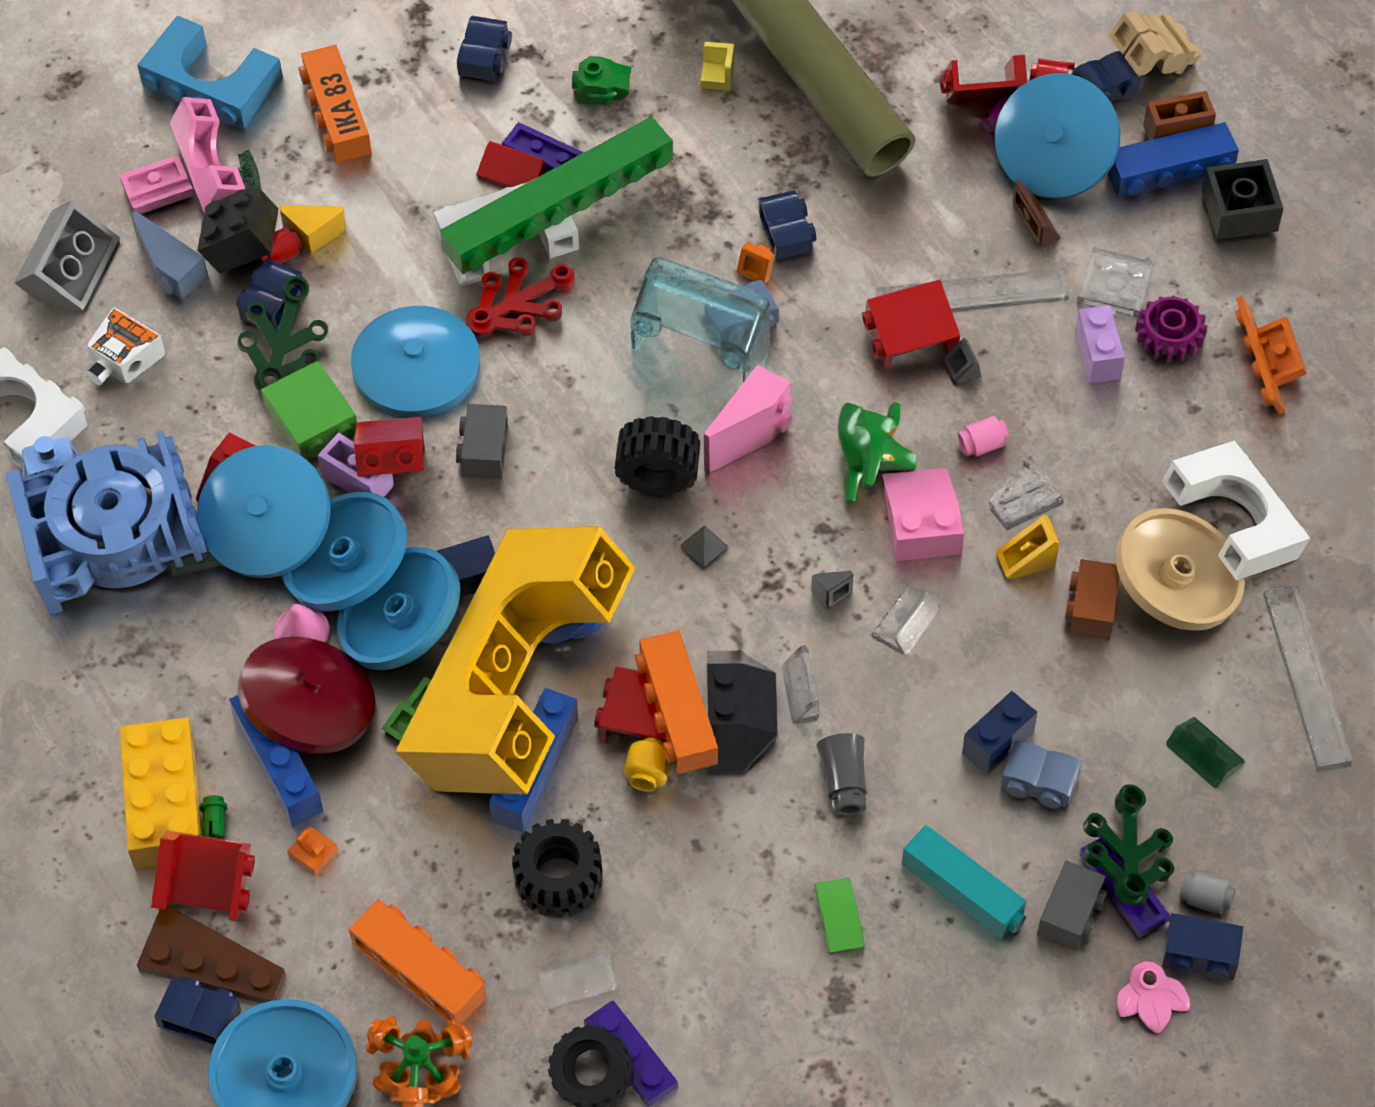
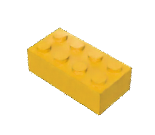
M189 717L119 727L127 848L134 869L157 866L160 838L167 830L200 836L203 834L201 811L199 809L200 794L195 736Z

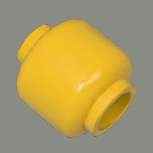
M649 737L634 742L630 746L623 771L633 788L644 792H652L667 782L672 763H668L666 760L663 742Z

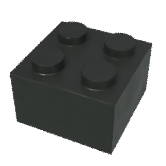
M1268 159L1206 167L1202 194L1217 240L1278 232L1284 208Z
M257 184L247 189L238 190L221 200L212 201L205 206L197 251L219 274L271 254L279 208Z

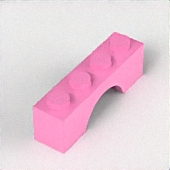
M183 97L170 121V125L204 212L205 206L212 201L228 197L238 190L245 189L237 167L221 166L218 160L216 137L219 119L211 99Z

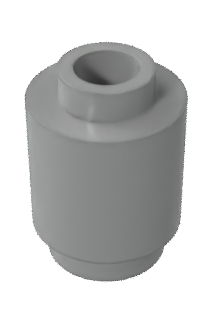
M1196 871L1195 874L1187 872L1181 888L1180 899L1188 901L1187 905L1221 914L1223 908L1230 910L1235 889L1229 887L1230 880L1200 871Z

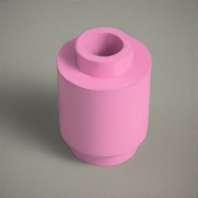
M994 415L966 425L964 430L958 432V440L965 456L974 455L977 457L1004 447L1005 439L1009 438L1004 421L1002 419L998 421Z

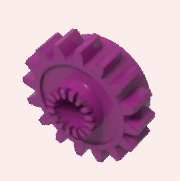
M1174 295L1164 298L1160 296L1154 302L1148 301L1146 310L1140 309L1135 331L1138 332L1137 342H1145L1143 348L1145 352L1154 350V358L1156 359L1163 354L1166 355L1167 362H1171L1172 356H1177L1180 361H1184L1186 352L1194 356L1197 348L1203 347L1208 327L1204 325L1206 316L1199 314V306H1194L1186 298L1182 299Z

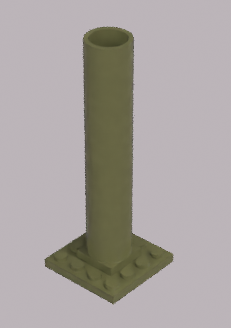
M731 0L864 174L873 177L887 173L908 156L915 144L914 134L809 0Z

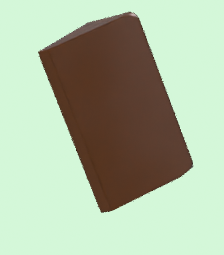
M1020 180L1015 181L1013 203L1038 245L1044 246L1058 241L1060 236L1036 196Z

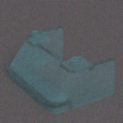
M657 257L651 261L646 270L630 319L632 349L638 351L645 337L658 336L662 327L719 347V356L724 365L733 370L743 371V382L757 365L763 366L769 355L770 303L764 295L665 258Z

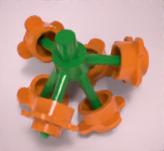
M388 1016L386 1020L382 1021L375 1019L370 1024L367 1032L369 1042L366 1045L368 1053L374 1054L377 1050L383 1053H390L396 1047L403 1050L404 1059L402 1062H382L379 1066L380 1074L373 1080L375 1089L392 1095L390 1101L401 1102V1107H423L424 1103L435 1104L440 1098H448L460 1090L461 1084L457 1078L460 1073L459 1068L456 1065L448 1066L445 1064L434 1066L429 1059L435 1050L442 1048L449 1057L461 1055L464 1060L469 1059L472 1037L464 1024L458 1025L454 1019L449 1020L448 1027L443 1028L441 1034L437 1035L431 1028V1022L421 1019L417 1022L416 1028L410 1033H405L401 1040V1031L396 1026L397 1020L395 1017ZM423 1066L428 1070L424 1080L427 1088L418 1087L419 1068Z

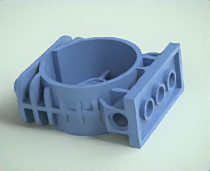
M163 431L156 433L159 443L149 447L144 437L137 439L139 449L126 446L125 444L94 448L70 460L58 473L46 470L24 478L19 469L6 473L33 582L50 615L62 612L61 602L85 595L91 585L104 588L131 587L146 582L159 573L164 572V569L173 560L177 568L183 567L182 556L193 553L196 562L203 560L202 553L208 551L202 533H200L197 513L191 502L192 495L187 480L184 478L183 464L179 453H177L172 436L165 437ZM144 487L152 490V505L150 511V502ZM73 518L75 519L76 524H77V526L79 527V529L81 530V532H82L84 535H86L87 537H85V536L81 535L80 533H78V532L71 526V522H72V519H73ZM140 530L141 536L135 539L134 533ZM97 541L104 542L106 549H99Z

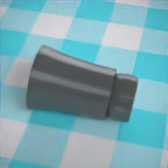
M841 733L821 739L816 745L824 769L828 797L832 801L833 813L836 815L853 816L866 810L865 739L858 734Z

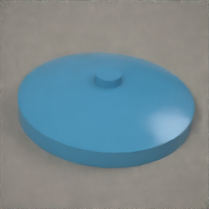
M1047 74L1023 84L1006 101L996 123L995 148L1002 168L1014 183L1020 180L1035 196L1047 199H1066L1078 196L1092 189L1110 171L1119 151L1120 124L1111 101L1093 83L1071 74Z
M408 306L389 311L369 323L355 341L351 354V369L354 383L361 396L370 405L391 416L400 418L421 416L426 418L441 414L459 404L470 393L477 381L480 371V354L477 340L471 329L460 318L439 308Z
M272 445L249 447L226 458L208 477L198 502V526L208 551L229 570L251 578L277 577L301 566L320 546L327 532L330 520L329 493L319 472L298 453Z
M351 492L330 499V520L325 537L315 553L305 563L295 570L282 575L287 589L304 606L319 611L341 610L366 600L389 581L403 559L407 545L405 521L395 506L379 494Z
M424 547L406 548L399 567L381 589L366 600L339 611L337 634L344 651L361 666L373 670L397 668L412 662L426 653L446 632L457 611L460 599V581L455 569L435 550Z
M293 999L273 1000L244 1011L223 1030L210 1056L208 1069L209 1085L217 1107H346L356 1085L357 1058L350 1035L333 1014L318 1005L306 1001Z

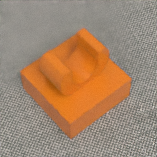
M747 242L741 248L736 273L752 281L763 280L764 284H766L770 279L775 254L771 253L773 248L763 243L755 246Z
M309 826L297 837L294 844L287 850L289 858L316 876L336 854L338 847L336 843L312 826Z

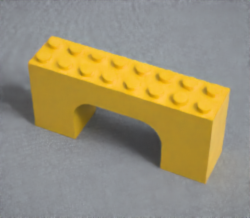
M600 526L508 529L395 751L434 791L528 794L555 735L513 693L536 647L552 630L569 623H610L636 568Z

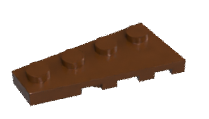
M169 905L165 910L159 909L137 963L138 970L168 979L176 978L182 980L184 977H190L199 981L205 989L216 991V989L222 988L232 992L238 998L257 1003L277 1000L286 977L285 969Z

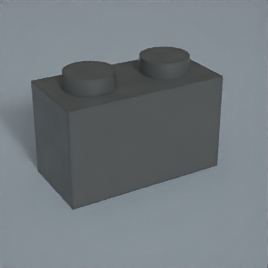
M467 405L466 417H460L459 434L464 436L463 444H457L456 463L462 464L463 477H503L509 425L507 406Z
M1066 860L1040 918L1037 935L1076 951L1082 939L1089 941L1096 923L1091 917L1095 909L1102 910L1109 892L1103 889L1106 876Z

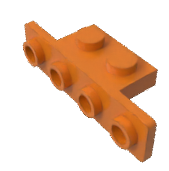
M1243 296L1236 298L1239 309L1235 311V315L1241 328H1246L1248 335L1243 337L1249 353H1254L1256 361L1252 363L1257 378L1259 380L1263 379L1265 385L1261 389L1262 396L1268 407L1273 405L1279 414L1285 413L1278 386L1308 374L1290 321L1285 316L1258 328L1250 306Z

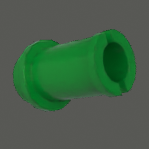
M206 796L203 798V803L199 805L200 811L203 812L202 836L212 838L217 836L219 839H225L224 812L227 810V804L221 796Z

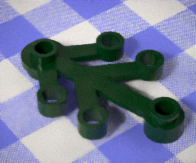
M301 276L289 277L284 283L283 296L286 299L277 333L267 318L266 308L262 303L255 301L247 306V319L257 325L272 351L269 362H267L257 347V337L253 332L245 331L238 337V348L248 354L257 370L254 376V385L261 394V389L268 386L264 382L265 377L272 376L278 381L308 366L309 364H306L304 361V357L308 355L313 356L315 361H320L319 354L315 350L308 349L301 354L299 359L281 366L285 354L312 340L322 341L328 333V326L324 321L314 320L308 328L290 336L298 305L306 300L309 293V284ZM296 287L300 289L301 295L293 296L289 290ZM258 308L261 310L262 315L254 317L251 315L250 310ZM320 326L323 328L324 333L316 335L313 333L312 328ZM245 337L251 338L253 345L249 347L244 346L241 340Z
M1128 784L1124 785L1115 797V808L1121 814L1122 840L1107 825L1106 819L1098 813H1091L1083 823V830L1087 835L1094 838L1100 837L1123 862V870L1108 856L1107 848L1099 842H1091L1084 851L1083 857L1089 865L1100 866L1114 881V892L1123 903L1130 906H1138L1147 899L1150 885L1156 881H1167L1174 872L1173 863L1165 857L1157 858L1150 869L1143 873L1138 872V864L1155 852H1166L1173 843V836L1168 830L1159 828L1154 831L1149 839L1137 846V814L1145 805L1146 796L1139 787Z

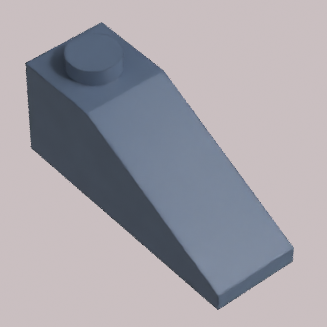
M134 211L131 217L135 232L154 271L159 287L165 293H173L183 300L208 277L204 257L137 211Z

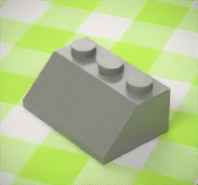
M71 200L51 211L14 283L39 302L81 312L84 310L120 237Z

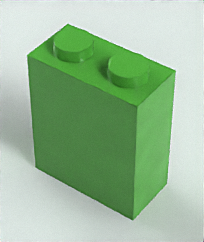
M319 361L261 389L266 410L293 450L306 460L311 457H317L338 432L348 439L355 435L356 414Z

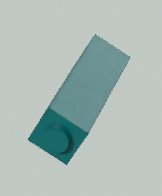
M925 825L903 848L902 865L1000 940L1010 931L1012 933L1017 932L1026 920L1024 915L1026 900L929 826Z

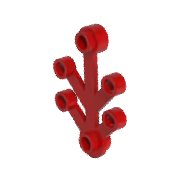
M521 257L511 259L508 263L510 277L503 302L492 307L495 293L501 289V279L499 274L495 272L485 273L482 276L483 293L479 307L473 308L468 312L466 325L478 337L489 336L495 329L517 332L521 336L532 335L536 329L535 319L532 316L543 317L548 321H557L562 317V305L554 299L548 300L544 304L531 303L530 301L552 289L559 293L570 291L575 285L573 269L566 264H557L551 269L548 277L519 292L522 280L528 273L527 262ZM517 266L522 267V269H520V270H515V269H513V268H515V267H517ZM489 281H495V282H496L495 284H492V285L487 284V282H489ZM557 309L556 312H549L548 310ZM508 313L523 314L516 320L503 317ZM525 323L530 324L528 327H522L521 325Z

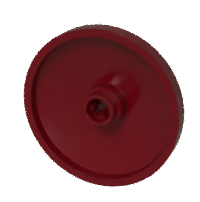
M282 637L260 645L246 659L238 680L239 701L251 723L271 740L296 751L332 753L353 745L364 735L374 715L375 694L364 670L356 661L340 649L316 639Z

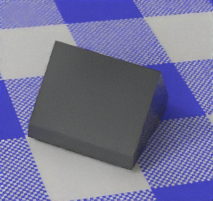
M963 338L943 358L954 382L957 384L982 377L979 363L967 339Z

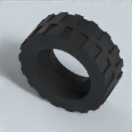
M585 1025V1027L581 1028L578 1026L573 1028L571 1032L562 1035V1039L555 1043L552 1048L554 1050L552 1056H549L548 1061L550 1063L548 1074L552 1079L551 1084L553 1088L559 1092L558 1095L576 1107H611L616 1104L615 1101L619 1098L622 1099L626 1094L627 1087L631 1085V1076L634 1073V1066L631 1061L633 1057L631 1052L627 1050L628 1046L624 1041L607 1029L600 1026L597 1028L593 1025ZM597 1050L602 1052L607 1059V1074L596 1085H583L575 1077V1062L583 1052Z

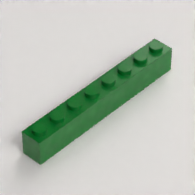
M651 116L440 230L442 250L462 274L472 269H477L486 261L499 254L507 253L512 247L525 240L534 238L538 233L553 225L560 224L567 217L586 210L591 204L602 198L612 196L617 190L630 183L639 181L648 173L665 167L673 160V140Z

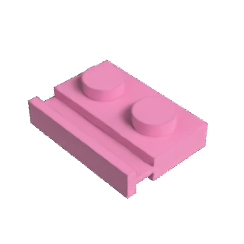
M178 155L119 175L133 211H137L140 214L194 196L193 188Z

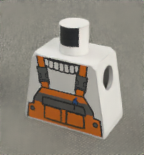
M114 307L88 342L87 348L93 365L87 370L86 374L97 385H101L110 375L122 383L131 382L165 355L161 335Z

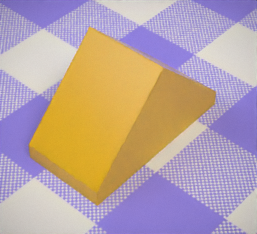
M280 205L283 227H287L289 231L294 229L301 240L302 246L311 255L346 231L343 206Z
M1047 515L1041 516L996 550L1007 579L1011 580L1055 568L1059 541Z

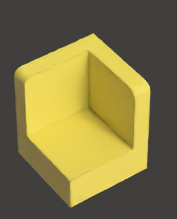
M704 42L703 68L700 81L701 89L731 91L734 72V44Z

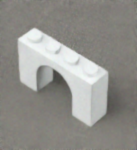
M526 183L507 187L501 191L475 197L470 201L447 206L435 211V226L440 241L441 229ZM572 216L567 217L560 224L553 225L538 233L550 259L579 250L578 229ZM448 257L461 287L482 281V276L490 272L488 260L481 267L462 274Z
M2 347L0 349V397L20 395L36 403L32 415L3 442L9 460L22 469V450L25 447L34 445L38 438L48 436L55 440L66 437L72 441L88 426L84 415L85 408L75 397L68 398L53 381L48 380L46 382L39 377L32 366L27 363L22 365L7 348Z
M1235 440L1173 460L1162 480L1180 506L1209 496H1222L1240 503L1250 512L1256 526L1230 534L1218 554V557L1236 581L1297 560L1310 540L1304 528L1300 526Z

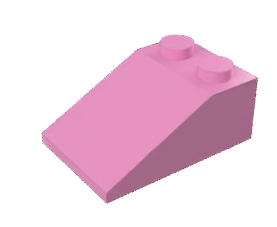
M759 365L754 368L704 433L705 471L711 473L773 442L780 432L784 433L788 429L792 421L790 406L793 400L790 396V381Z
M940 468L882 474L895 561L962 555L964 531L959 504L948 469Z

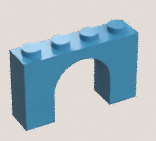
M177 15L138 63L137 66L142 85L151 91H158L168 95L177 102H181L183 97L211 99L217 117L228 124H235L245 128L282 81L283 74L280 58L253 48L237 70L228 77L216 81L195 79L187 71L207 46L203 26Z

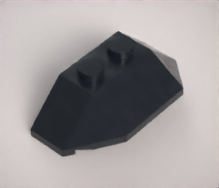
M741 650L707 651L708 718L718 746V764L709 766V775L744 774L778 735L776 673Z

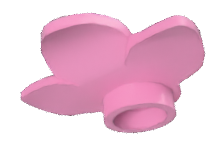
M1151 961L1141 962L1132 969L1129 977L1130 983L1119 991L1117 997V1008L1120 1017H1129L1138 1013L1145 1026L1155 1034H1159L1166 1027L1171 1016V1010L1185 1012L1190 1008L1189 997L1184 986L1178 980L1166 977L1161 966ZM1144 973L1153 975V985H1147L1143 981Z

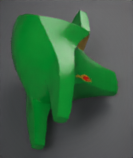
M848 402L842 406L837 430L839 443L845 458L843 476L845 502L849 504L855 502L862 475L863 486L871 488L879 472L915 471L916 454L901 446L892 437L900 422V404L894 402L888 408L887 417Z

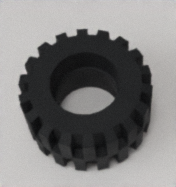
M649 416L644 419L637 418L633 422L626 423L624 428L620 429L614 467L616 477L620 478V482L624 485H629L630 489L641 491L644 494L662 496L686 491L687 488H691L694 485V481L697 479L701 445L700 439H698L699 435L692 431L690 426L667 417Z
M549 819L546 820L545 826L541 827L539 823L533 825L532 833L525 831L521 835V843L516 842L514 847L515 855L512 856L515 887L518 889V895L521 900H526L527 907L531 910L538 907L539 914L547 916L548 912H554V918L562 917V912H568L569 916L577 914L576 908L579 906L583 910L590 906L589 898L596 899L599 894L598 887L602 886L603 881L602 858L599 844L597 841L594 842V835L589 830L583 833V825L576 822L573 826H570L567 819H561L560 823L554 824V820ZM556 858L567 859L577 865L571 874L561 878L547 877L538 871L545 862Z

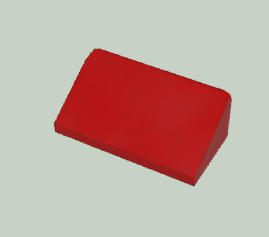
M489 141L476 176L504 187H514L530 182L545 174V161L530 154Z

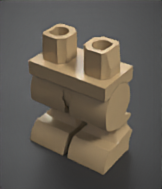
M1136 10L1124 13L1109 34V37L1122 55L1126 54L1125 59L1138 76L1150 72L1155 64L1161 73L1168 74L1174 72L1175 74H1182L1187 65H1194L1202 55V50L1199 46L1191 44L1186 37L1187 30L1182 23H1176L1170 14H1162L1161 17L1158 15L1147 17L1145 13L1140 14Z

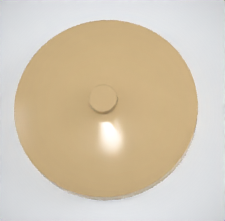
M1169 508L1146 511L1131 521L1118 540L1115 556L1116 566L1126 591L1145 612L1169 626L1192 631L1206 630L1218 626L1238 607L1245 587V579L1236 581L1218 557L1227 539L1211 524L1191 513Z

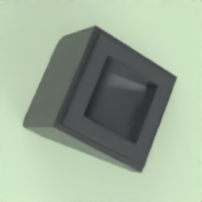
M851 571L814 574L811 580V592L825 608H829L852 593L854 574Z

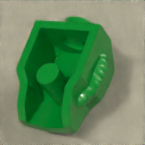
M589 56L579 63L578 71H573L572 89H577V103L608 105L614 100L625 98L629 95L631 67L615 63L604 57Z

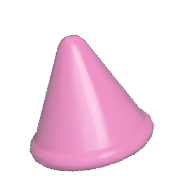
M294 604L276 621L273 636L274 639L305 637L326 643L330 635V626L325 615L319 610Z

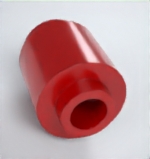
M287 227L275 231L272 252L257 259L262 266L267 259L282 264L300 254L298 248L302 246V243L294 229L289 231Z

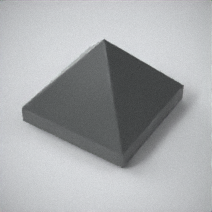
M704 525L681 544V548L704 568L726 550L728 545Z

